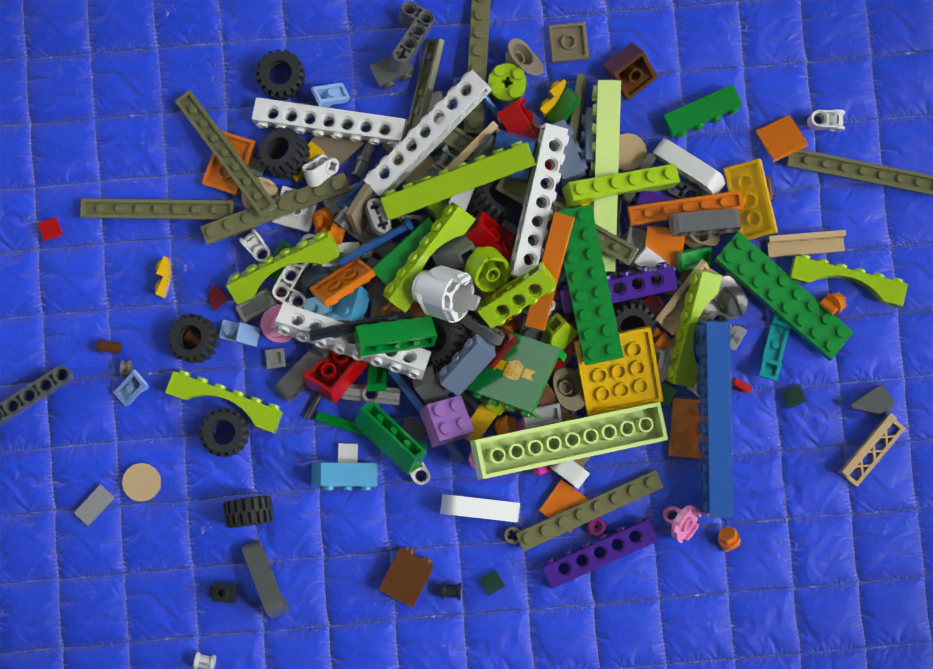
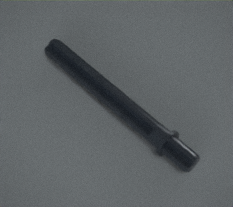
M407 310L406 313L403 311L397 313L391 311V313L382 316L310 330L309 338L311 341L353 333L355 332V327L362 324L369 325L383 321L391 322L399 319H413L411 310Z

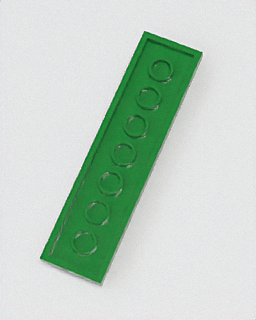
M592 205L556 211L575 217L563 265L584 364L586 366L624 358Z
M739 231L714 259L716 263L828 361L834 358L853 334L850 328L835 315L830 314L820 306V302L794 279H790V276Z

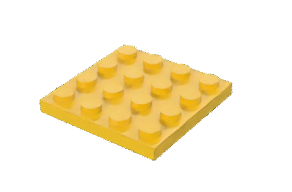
M650 326L618 332L624 358L586 366L583 360L580 341H574L588 417L663 401Z

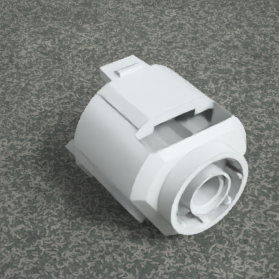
M441 265L429 271L423 270L418 273L412 285V297L420 304L425 314L452 323L460 321L467 314L468 310L477 311L481 297L474 295V282L471 275Z

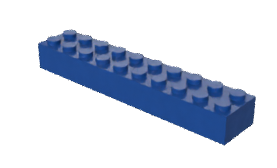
M698 320V325H696L695 329L696 336L699 337V344L696 345V355L699 356L696 373L699 375V383H697L696 390L697 395H700V402L697 403V413L700 414L697 431L700 433V441H698L697 448L698 452L701 453V460L698 461V471L701 472V480H698V489L701 491V499H699L698 505L699 510H702V513L710 519L733 518L730 322L724 320Z

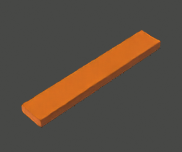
M739 190L629 206L627 211L630 226L665 222L668 221V216L678 213L733 208L740 211L744 210L742 191Z
M558 212L554 213L542 258L543 264L554 276L556 286L575 218ZM556 287L552 293L543 295L535 304L530 306L525 326L545 331Z

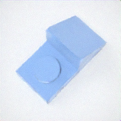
M343 83L311 88L320 107L330 108L331 105L347 103L350 100V96Z
M223 319L219 336L223 340L257 347L261 328Z
M133 370L113 393L127 407L140 393L147 390L149 386L139 373Z

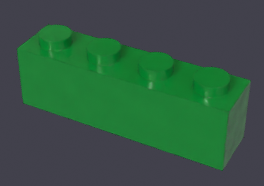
M732 84L665 114L662 120L671 139L675 137L681 139L687 136V132L693 129L695 132L705 127L704 124L709 122L714 124L721 121L724 115H735L743 104Z
M430 218L423 220L415 230L411 231L372 267L376 275L375 277L384 287L394 280L397 271L407 263L409 255L419 247L421 239L431 231L433 222Z
M419 316L406 320L399 319L391 322L383 321L377 324H362L355 327L353 338L358 355L362 357L432 347L435 345L437 333L431 316Z
M374 401L360 409L354 424L407 475L421 466L427 451Z

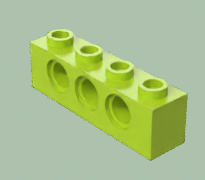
M541 261L480 301L478 313L491 329L495 326H501L512 315H518L526 306H531L543 295L552 293L556 287L555 278ZM532 284L538 285V287L531 288L529 286ZM515 295H521V296H522V297L519 298V299L514 298ZM500 305L506 306V308L499 309L497 307Z

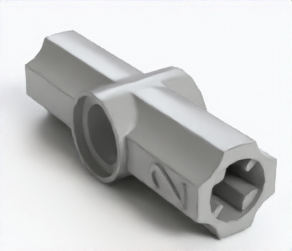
M352 384L342 395V400L369 403L374 401L380 404L400 405L401 389L386 387V391H376V397L368 399L367 385Z

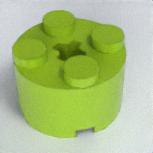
M505 63L497 65L490 73L488 85L492 89L489 94L496 103L504 106L524 96L526 90L524 71L514 64ZM506 82H510L508 88L505 87Z
M487 246L476 247L467 260L465 272L471 275L473 282L480 290L493 292L496 291L495 288L500 285L503 287L508 282L511 268L508 261L497 249Z

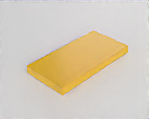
M759 158L723 168L728 191H742L744 210L739 211L742 226L739 232L748 240L778 233L762 160Z

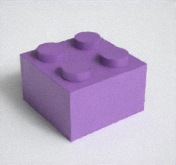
M461 395L428 404L420 411L432 448L467 438L474 432Z

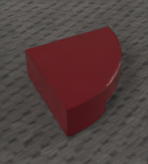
M213 284L210 289L209 300L212 308L217 311L229 297Z

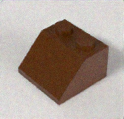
M633 42L603 64L611 80L621 81V93L627 100H630L658 78L645 52Z

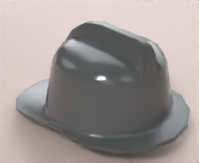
M732 276L722 277L718 295L714 297L720 312L726 314L728 319L744 316L749 303L740 283Z

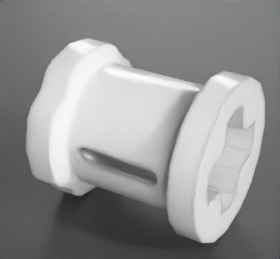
M196 652L193 669H214L216 655L208 656Z

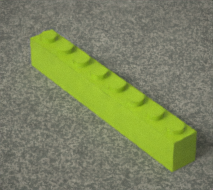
M522 141L511 144V149L504 150V148L493 151L494 155L486 158V155L474 158L475 162L469 165L468 162L456 165L457 169L451 172L448 168L438 172L439 176L432 178L431 175L420 179L421 183L414 185L412 182L402 186L403 190L396 192L393 189L385 192V197L380 199L388 220H393L535 166L536 163L529 144H523Z

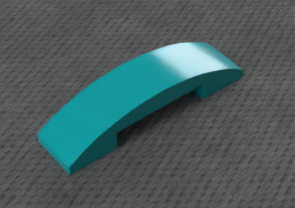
M775 313L764 346L758 376L777 382L791 327Z

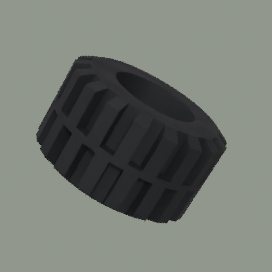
M276 49L274 53L272 50L269 51L267 56L264 54L262 56L263 60L258 62V68H256V78L262 91L269 95L270 98H276L281 101V98L289 100L290 96L294 98L296 92L300 93L302 90L301 86H304L305 72L300 59L294 53L290 54L285 49L284 52ZM278 66L290 68L292 72L290 79L283 84L273 83L270 80V74L274 68Z
M278 127L277 130H271V133H267L265 135L266 138L261 140V146L258 147L257 151L260 152L257 154L259 163L277 179H293L294 175H300L302 167L309 163L310 148L307 142L293 129ZM288 149L287 153L280 158L281 154Z
M498 179L474 188L467 208L474 217L483 211L501 225L504 220H509L517 212L518 203L495 189L500 182Z
M641 298L613 304L618 332L650 326L651 331L656 330L654 315L648 304L643 302ZM629 316L640 317L639 323L634 328H620L625 318Z
M186 314V316H179L180 320L175 319L173 321L175 325L169 327L168 330H171V332L167 334V338L170 339L167 342V345L171 347L170 352L175 354L176 358L194 364L196 362L203 363L204 360L211 359L210 355H215L216 353L215 347H219V344L216 342L220 340V336L216 334L219 331L214 327L215 324L197 314ZM191 328H198L201 332V342L195 349L189 350L183 337Z
M432 317L437 338L435 345L426 349L431 351L429 360L434 363L449 364L454 354L464 348L465 342L469 338L472 339V331L460 322L452 323Z
M227 408L215 409L213 412H209L207 417L201 421L203 422L202 425L199 426V438H201L202 446L215 456L231 457L232 455H237L239 451L245 448V444L249 441L248 436H250V432L248 431L249 426L245 421L246 419L240 413ZM223 421L230 422L235 428V437L228 444H220L214 438L216 425Z
M270 496L234 499L223 503L225 526L228 528L265 524L274 520Z

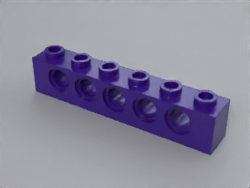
M668 262L657 263L655 267L651 268L649 266H641L637 268V271L632 272L630 270H623L618 272L619 275L615 276L606 274L612 303L678 289L674 266L670 263L668 264ZM658 274V281L651 283L652 275ZM635 278H639L640 284L632 287V281ZM620 282L621 288L618 291H614L613 285ZM564 283L562 287L557 289L561 310L566 314L573 312L568 284Z
M643 518L632 522L634 526L627 529L626 526H622L615 530L616 534L602 535L597 538L598 542L592 545L590 542L580 545V550L576 552L569 550L563 553V558L556 560L554 557L545 561V566L542 569L551 589L657 542L658 539L650 521H644ZM632 531L639 533V539L636 542H632L629 539V534ZM614 539H619L622 542V546L618 550L612 548L611 544ZM596 547L604 549V555L601 558H597L594 555ZM579 555H584L587 559L586 564L583 566H579L576 563V558ZM561 563L569 565V571L565 574H561L558 570Z

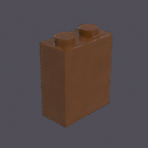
M405 546L404 549H399L378 590L413 608L435 565L432 564L433 560L424 555L420 558L414 555L416 551Z

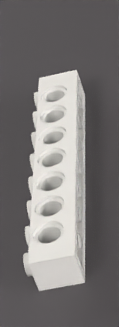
M473 70L465 73L461 81L449 89L447 96L443 100H439L434 105V109L429 114L424 115L415 128L408 131L404 140L398 142L393 147V151L389 155L384 156L375 169L367 173L364 181L371 185L372 189L381 198L385 197L384 193L396 189L492 89ZM467 89H471L469 95L463 96ZM453 103H457V107L450 110V106ZM439 117H444L441 123H436ZM430 130L429 136L423 137L424 132ZM413 144H417L416 149L414 151H410V147ZM403 158V162L400 165H396L397 160ZM390 172L389 176L383 179L384 173Z
M257 97L252 115L254 124L263 129L275 127L277 130L278 127L283 129L288 127L298 134L309 132L318 137L330 135L334 139H342L344 137L349 138L353 142L365 140L373 145L385 143L389 147H394L398 142H402L407 129L406 119ZM272 113H278L276 118H269ZM291 115L297 116L294 121H288V118ZM309 118H315L312 124L306 123ZM329 120L334 121V123H333L332 126H330V127H326V126H325V123H326L327 121H329ZM345 124H353L350 129H343ZM365 126H371L368 132H363L362 129ZM383 129H390V132L387 135L381 134V131Z
M548 123L540 128L534 155L536 165L531 168L510 262V277H519L537 265L539 259L543 257L544 248H542V245L548 236V229L546 227L552 217V210L550 209L557 195L555 187L561 177L559 172L560 165L563 164L565 154H563L564 146H567L569 141L568 129ZM550 142L555 144V151L550 150ZM545 161L551 163V170L545 168ZM542 179L547 182L546 189H543L540 185ZM537 198H540L543 201L542 208H539L537 206ZM533 217L539 220L538 227L532 224ZM529 236H532L535 240L533 246L528 243ZM525 255H528L531 259L529 265L524 263Z
M283 302L274 331L280 335L290 336L301 342H308L319 348H326L337 354H344L355 360H362L371 363L373 366H380L394 373L407 375L412 379H423L431 351L418 348L359 357L356 345L349 343H355L353 338L354 332L335 336L336 338L329 337L311 341L309 338L310 330L343 324L344 322Z

